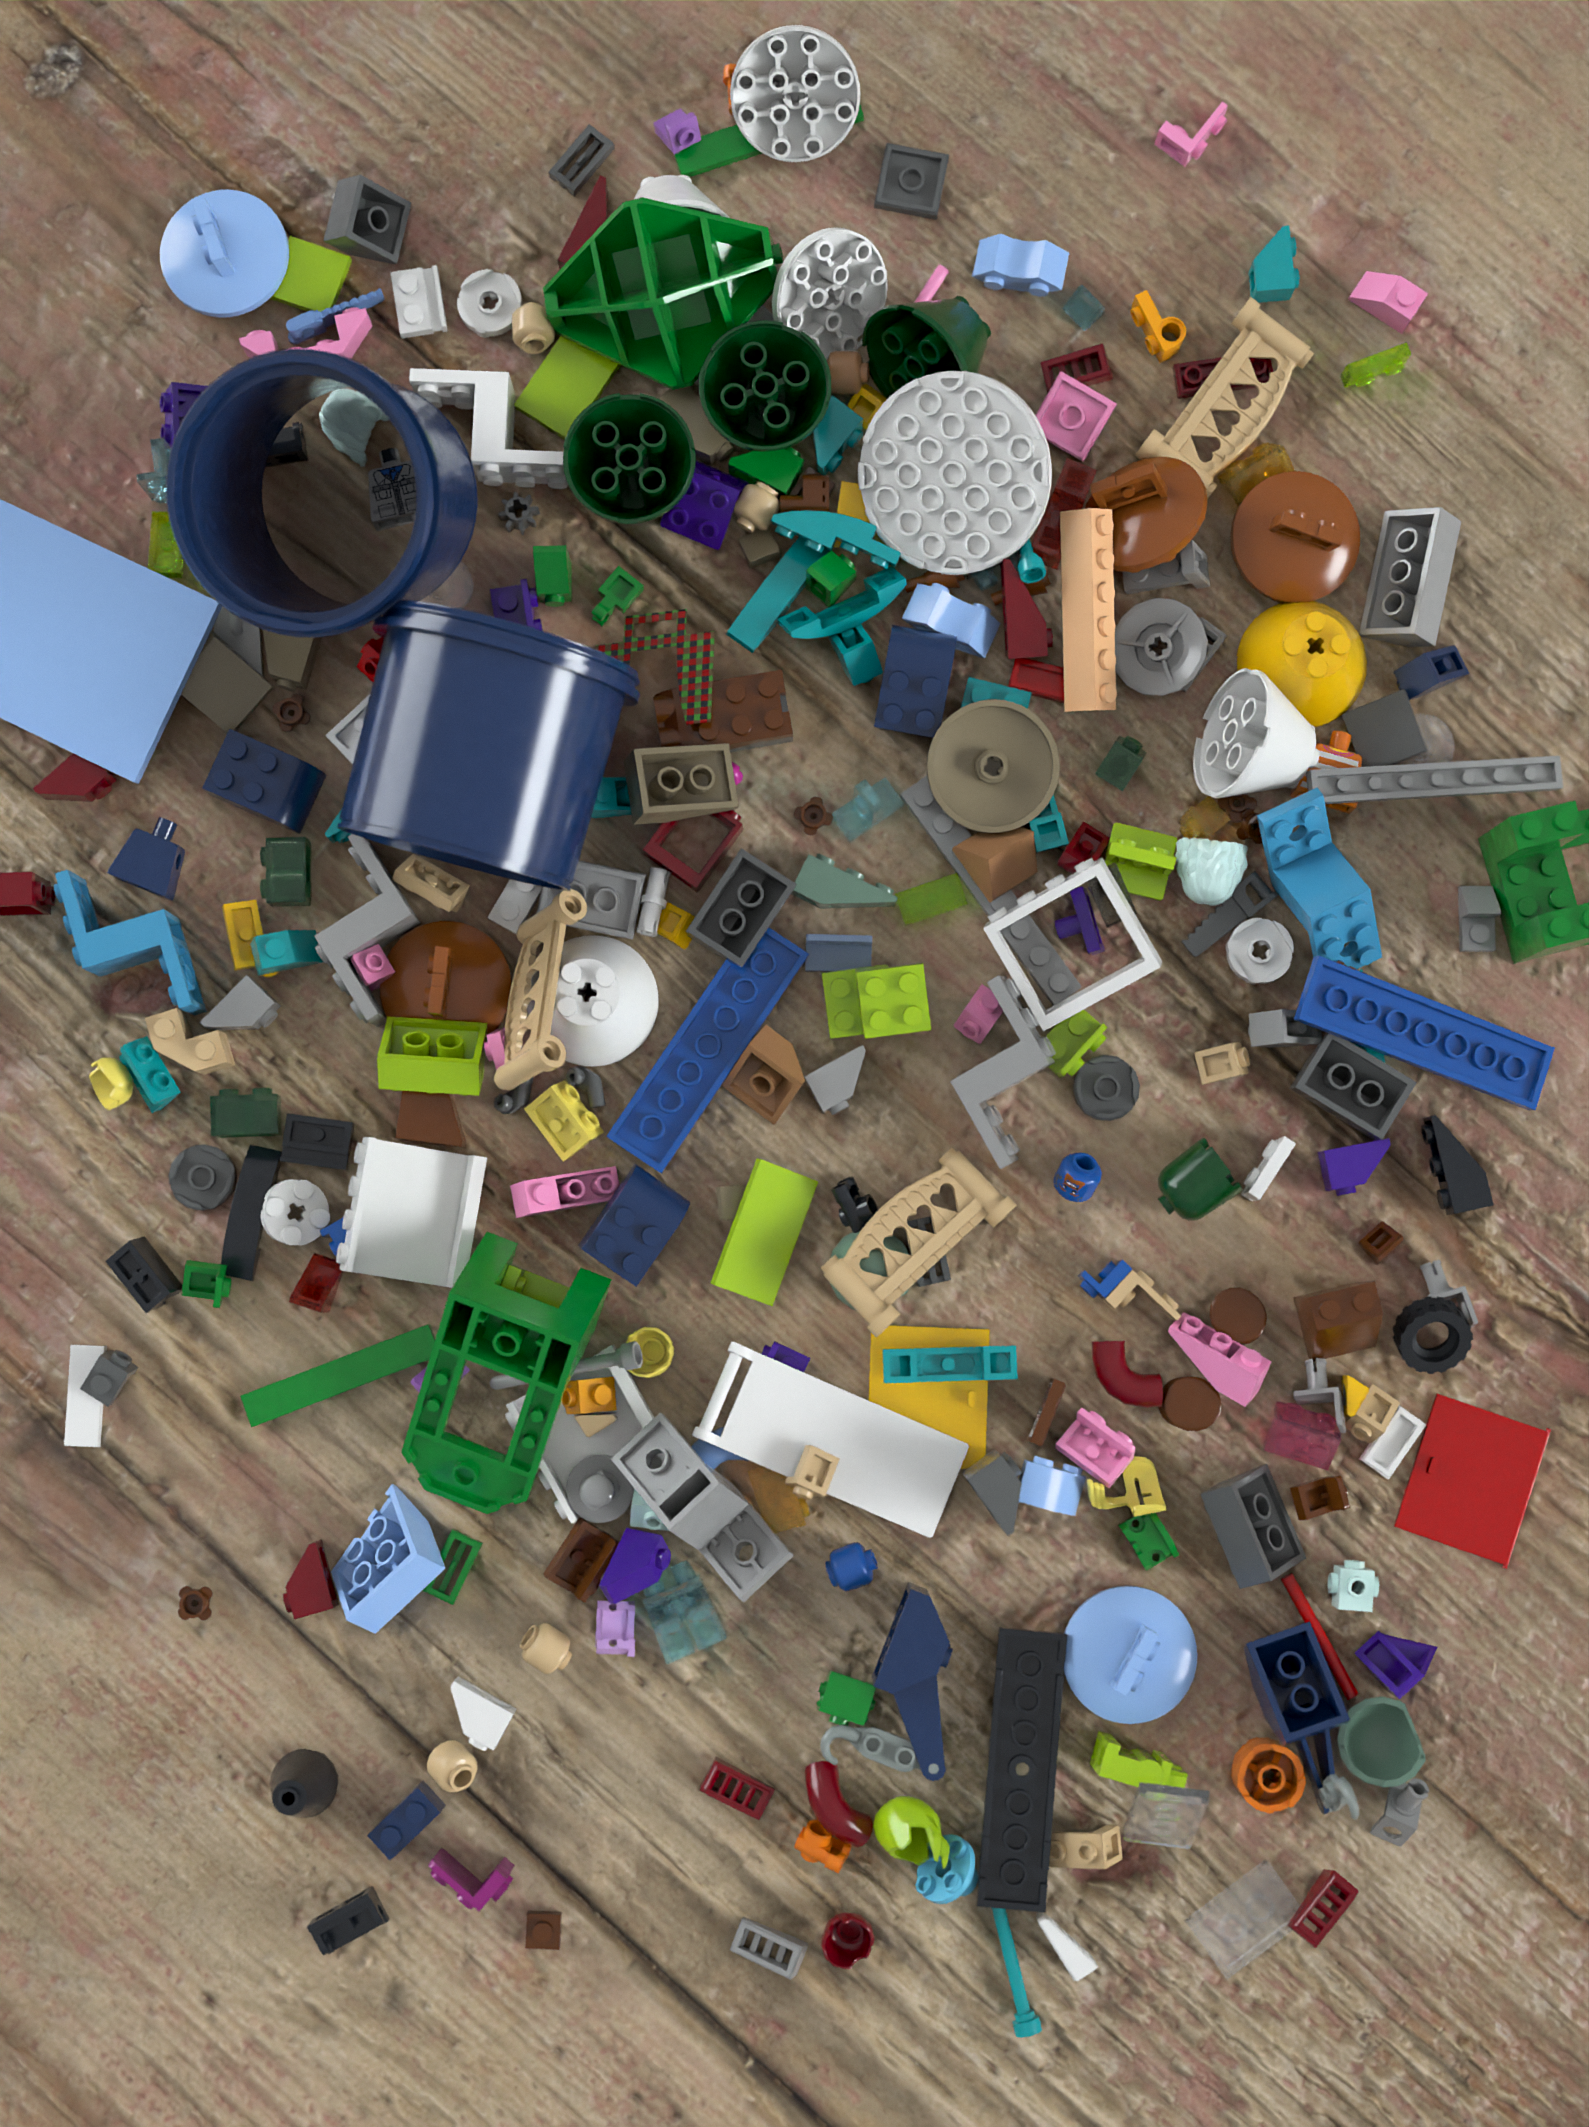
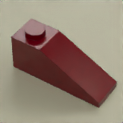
M601 175L557 259L559 269L569 261L608 219V187L606 178Z
M1009 558L1003 559L1000 562L1005 656L1008 659L1048 656V648L1053 647L1052 628H1046L1043 616L1023 581H1021Z

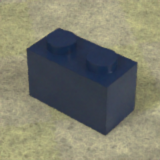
M423 1780L375 1825L367 1836L391 1861L441 1813L446 1804Z

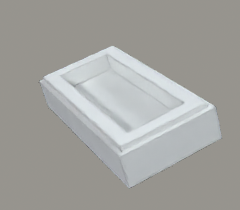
M1399 1405L1385 1433L1372 1443H1369L1359 1460L1384 1478L1389 1479L1427 1424Z

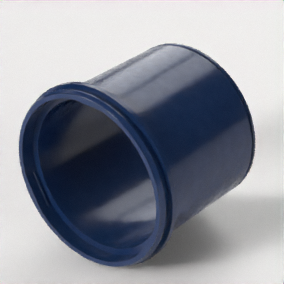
M311 349L272 351L254 356L224 372L202 392L186 413L176 433L167 466L166 500L169 521L175 541L190 571L202 587L229 612L249 624L280 635L315 638L338 635L371 623L388 612L399 600H422L438 589L460 564L468 549L476 523L478 497L475 472L466 446L451 422L438 408L417 393L400 385L389 383L378 373L361 363L326 351ZM347 387L355 389L376 404L397 429L411 459L417 493L414 526L400 561L391 574L378 587L351 604L338 602L320 594L293 573L281 558L272 541L265 521L262 502V485L266 461L271 447L284 425L297 411L312 400L328 392Z
M399 600L388 612L374 620L373 631L384 638L339 818L341 823H338L337 828L374 842L457 866L545 888L570 891L571 886L569 884L573 883L623 706H635L639 701L640 693L635 689L640 684L637 671L626 663L605 653L535 628L459 608L421 601Z

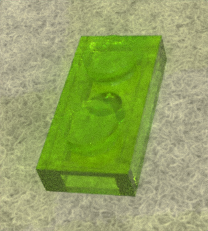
M1407 342L1347 364L1340 378L1345 388L1354 384L1356 387H1362L1372 382L1377 375L1385 373L1386 376H1391L1403 370L1412 353Z
M152 511L148 569L167 578H182L184 558L175 541L168 512Z
M957 873L895 893V896L898 897L897 904L905 926L967 906L968 904Z

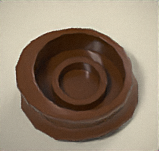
M1241 1287L1223 1290L1214 1298L1210 1306L1209 1317L1215 1331L1227 1334L1232 1340L1242 1345L1250 1344L1258 1339L1266 1327L1267 1314L1265 1307L1260 1299L1249 1290Z
M1179 1377L1170 1380L1164 1385L1162 1406L1158 1407L1162 1417L1169 1424L1186 1431H1200L1208 1428L1217 1420L1222 1404L1220 1394L1207 1380L1199 1377Z

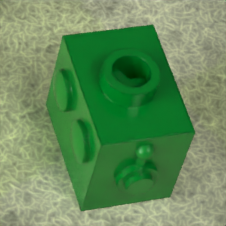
M829 1670L826 1681L821 1682L818 1690L820 1692V1699L816 1703L818 1706L817 1710L830 1714L829 1722L846 1726L849 1725V1722L864 1726L865 1722L868 1721V1713L874 1709L876 1703L873 1697L876 1687Z

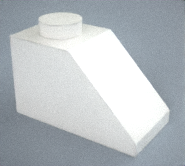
M458 1676L451 1685V1691L463 1734L470 1737L468 1742L483 1751L490 1748L494 1751L517 1709Z

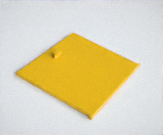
M889 1326L878 1337L871 1333L868 1401L967 1443L969 1448L960 1469L969 1468L986 1455L988 1380L883 1383L882 1349L989 1346L990 1329Z

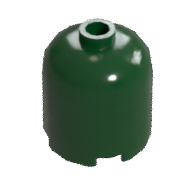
M1204 1137L1169 1163L1160 1172L1158 1177V1187L1163 1194L1158 1198L1169 1215L1175 1211L1181 1218L1188 1221H1196L1203 1218L1243 1191L1238 1182L1231 1185L1235 1179L1212 1146L1205 1150L1210 1145Z

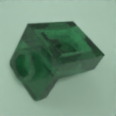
M1118 736L1095 774L1123 791L1147 752L1142 749L1143 745L1133 737L1126 736V738Z

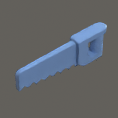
M381 288L375 292L371 291L367 295L352 298L349 302L344 301L340 305H334L332 308H326L323 311L309 310L289 319L286 323L289 331V341L297 345L326 332V327L336 323L334 315L341 314L345 309L353 307L368 309L383 302L385 298Z

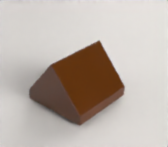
M1381 1221L1358 1244L1378 1265L1403 1242L1404 1237Z

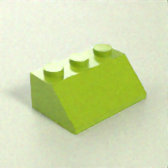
M387 1016L377 1055L378 1088L393 1091L480 1096L484 1076V1042L487 1040V1023Z

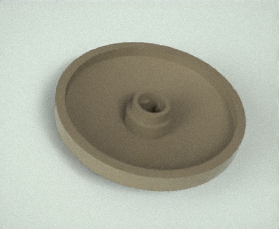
M993 699L977 701L966 705L954 712L942 723L931 741L927 755L926 770L932 795L946 815L968 829L984 833H1000L1014 830L1027 824L1045 809L1057 787L1060 760L1053 735L1036 714L1014 702Z

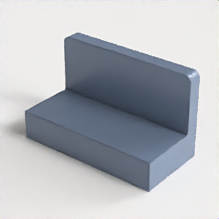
M806 934V952L809 953V956L805 960V972H829L871 966L872 936Z

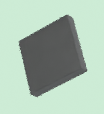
M886 143L874 208L937 220L949 154Z
M1405 689L1342 714L1348 733L1352 736L1351 741L1355 752L1362 756L1361 767L1395 765L1428 751Z

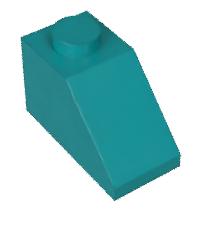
M861 624L844 632L828 636L838 660L853 686L867 683L874 677L883 674L874 643Z
M285 930L255 936L250 946L257 975L260 976L323 963L315 950V947L319 945L314 937L317 934L316 930Z

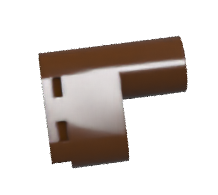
M803 474L802 495H780V513L806 510L829 512V475Z

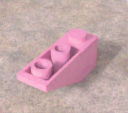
M616 1166L525 1180L511 1185L510 1188L516 1218L608 1202L620 1185Z
M1185 1312L1181 1314L1178 1321H1175L1169 1327L1168 1333L1215 1390L1246 1407L1259 1392L1272 1361L1261 1356L1257 1351L1232 1340L1227 1334L1216 1332L1215 1329L1204 1324L1197 1317L1190 1316Z

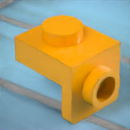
M614 1377L570 1380L562 1398L566 1414H587L617 1410Z

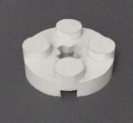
M489 269L480 270L468 276L461 285L459 298L457 297V308L462 321L470 330L476 332L482 338L498 336L512 329V314L517 308L522 306V297L516 282L505 273L502 275ZM489 296L492 300L496 298L499 300L495 304L496 307L490 310L489 308L484 309L482 307L485 304V297Z
M1252 918L1241 923L1232 932L1226 943V957L1230 968L1239 978L1249 984H1267L1280 978L1289 969L1292 953L1294 952V944L1289 932L1280 923L1274 920ZM1257 942L1259 946L1265 944L1268 947V950L1265 952L1266 959L1262 960L1260 957L1252 955L1254 943Z
M288 1179L281 1181L271 1187L264 1197L265 1201L260 1217L267 1234L278 1242L286 1245L300 1246L308 1244L321 1235L320 1230L329 1224L330 1214L327 1199L320 1188L307 1180ZM291 1204H294L296 1207L301 1206L303 1209L301 1219L298 1221L295 1218L289 1219L287 1216L291 1212L289 1207Z

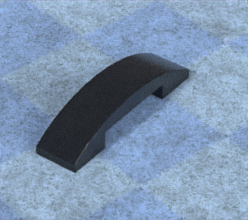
M255 1145L249 1146L234 1193L223 1244L221 1264L227 1265L226 1276L254 1281L261 1251L259 1244L263 1231L260 1218L261 1210H263L266 1193L273 1187V1183L276 1184L282 1151Z

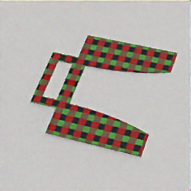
M687 609L625 616L623 642L595 645V650L614 657L629 666L632 651L677 646L678 687L686 725L711 722L715 631L686 634ZM677 619V633L633 638L634 624Z

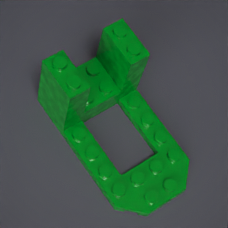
M1574 800L1511 816L1478 838L1489 880L1501 909L1500 919L1513 964L1589 945V902L1577 905L1562 850L1589 844V809L1578 811L1576 801Z
M490 1232L485 1233L449 1292L401 1451L408 1464L413 1463L420 1475L418 1480L424 1490L485 1514L498 1511L501 1506L510 1503L516 1505L528 1500L565 1389L594 1334L612 1281L610 1278L580 1268L559 1308L504 1288L501 1284L509 1265L512 1264L518 1243ZM467 1360L529 1384L507 1455L445 1431Z

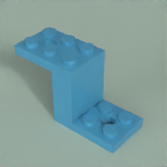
M1314 788L1257 815L1271 885L1307 930L1313 957L1321 956L1332 961H1341L1345 963L1344 965L1354 967L1356 970L1382 958L1371 889L1332 843L1324 796L1318 788ZM1297 825H1300V827L1292 833L1293 828Z
M68 869L55 873L57 884H54V891L58 901L64 903L67 915L63 916V922L68 934H73L76 947L72 948V952L78 966H82V969L101 977L159 959L164 974L169 973L172 986L168 987V992L173 1005H178L179 1009L194 1016L207 1012L178 917L162 909L100 928L86 880Z

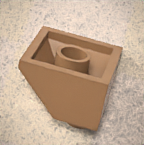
M765 1025L748 1044L722 1084V1087L775 1125L805 1082L793 1044L768 1025Z

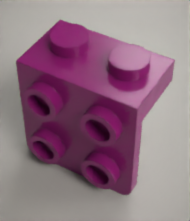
M443 1848L436 1853L428 1864L432 1869L430 1872L431 1876L443 1886L447 1884L458 1893L456 1895L457 1899L468 1909L474 1907L479 1912L490 1899L497 1902L514 1879L510 1876V1873L515 1865L506 1857L501 1860L483 1883Z

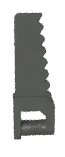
M1254 871L1237 885L1232 896L1221 903L1222 906L1215 908V913H1210L1208 919L1201 922V926L1195 927V933L1188 934V940L1181 941L1193 957L1199 956L1242 921L1249 919L1279 894L1276 890L1272 892L1258 873ZM1248 884L1262 900L1256 906L1246 895V885Z

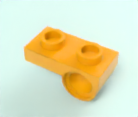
M1145 290L1135 295L1130 314L1134 324L1137 327L1141 326L1146 335L1145 344L1149 353L1156 355L1159 363H1162L1172 358L1180 350L1186 336V326L1177 317L1162 319L1148 291ZM1162 333H1173L1177 340L1167 341L1163 338Z

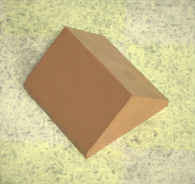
M1023 827L1000 833L977 832L952 848L954 854L989 902L994 901L1038 872L1034 831Z

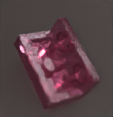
M1277 1401L1274 1407L1275 1417L1263 1443V1450L1328 1470L1342 1439L1336 1419L1327 1413H1315L1303 1409L1294 1403L1286 1404Z

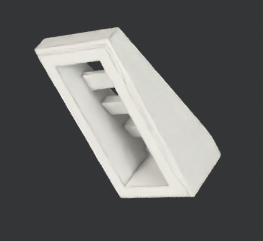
M1043 1912L1036 1914L1040 1927L1074 1981H1079L1098 1968L1093 1957L1053 1919Z

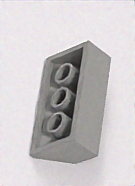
M1442 507L1385 511L1359 631L1361 637L1405 647L1436 645L1461 526L1459 519Z

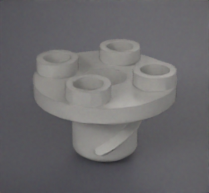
M593 1455L587 1457L573 1468L568 1477L566 1493L569 1504L576 1514L587 1521L594 1523L613 1521L627 1510L632 1501L634 1487L611 1460V1456Z

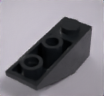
M1436 1115L1423 1118L1424 1125L1421 1126V1133L1425 1144L1430 1145L1432 1157L1429 1158V1166L1432 1175L1438 1178L1440 1190H1437V1199L1442 1210L1445 1209L1446 1215H1452L1493 1206L1486 1172Z

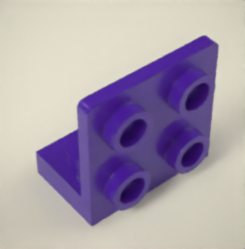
M696 461L694 476L687 492L676 506L663 515L660 525L718 550L721 548L735 504L744 486L748 485L749 482Z

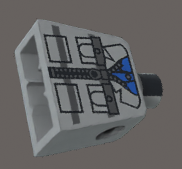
M396 448L382 450L379 452L382 467L370 470L368 473L371 520L377 531L414 523L417 505L416 482L411 461L401 463L399 451Z

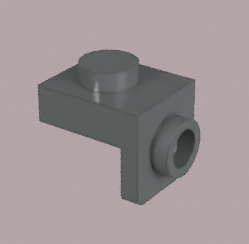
M109 1350L99 1356L80 1389L108 1407L113 1404L129 1376L135 1374L138 1366L132 1363V1358L126 1353L119 1350Z

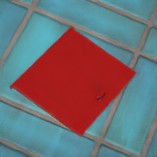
M1436 1393L1394 1527L1503 1564L1502 1568L1507 1569L1551 1429L1546 1428V1431Z

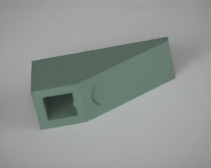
M808 854L794 882L797 885L791 895L820 909L895 907L898 897L893 895L894 890L878 882L873 886L863 881L865 876L853 869L847 868L846 871H842L834 867L835 862L822 854H817L816 857Z

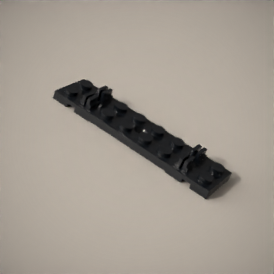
M1005 1627L998 1628L976 1905L979 1907L1046 1913L1047 1877L1050 1861L1064 1682L1063 1672L1067 1634ZM1019 1763H1026L1029 1770L1026 1775L1021 1776L1016 1773V1766Z

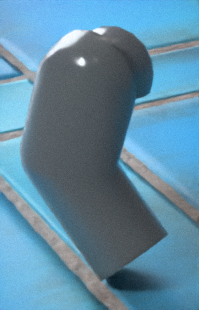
M575 1066L567 1071V1082L587 1092L590 1108L606 1106L602 1082L598 1074L584 1066Z

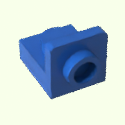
M1111 1260L1098 1274L1102 1278L1099 1283L1084 1270L1078 1275L1082 1280L1079 1286L1093 1299L1097 1295L1102 1299L1106 1298L1132 1268L1124 1260H1120L1116 1264Z

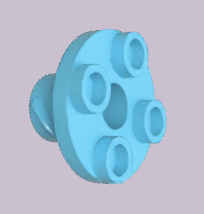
M949 1834L943 1836L949 1844V1857L946 1868L943 1869L940 1856L938 1861L934 1860L930 1843L928 1842L929 1859L918 1866L917 1892L936 1904H947L956 1900L959 1896H967L973 1892L978 1883L974 1851L966 1840L957 1835Z

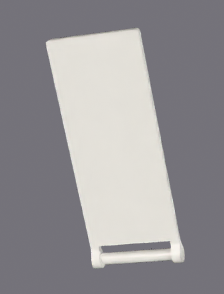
M731 1341L728 1348L730 1355L700 1426H695L692 1433L693 1437L787 1477H794L805 1446L812 1445L840 1458L826 1494L931 1538L934 1535L968 1451L969 1445ZM742 1358H745L752 1362L721 1435H715L711 1433Z

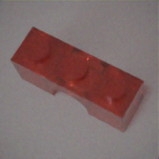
M1068 458L1064 463L1046 512L1031 544L1033 552L1043 559L1044 565L1055 570L1058 569L1061 562L1060 512L1083 508L1090 491V484L1093 483L1097 472L1096 469Z

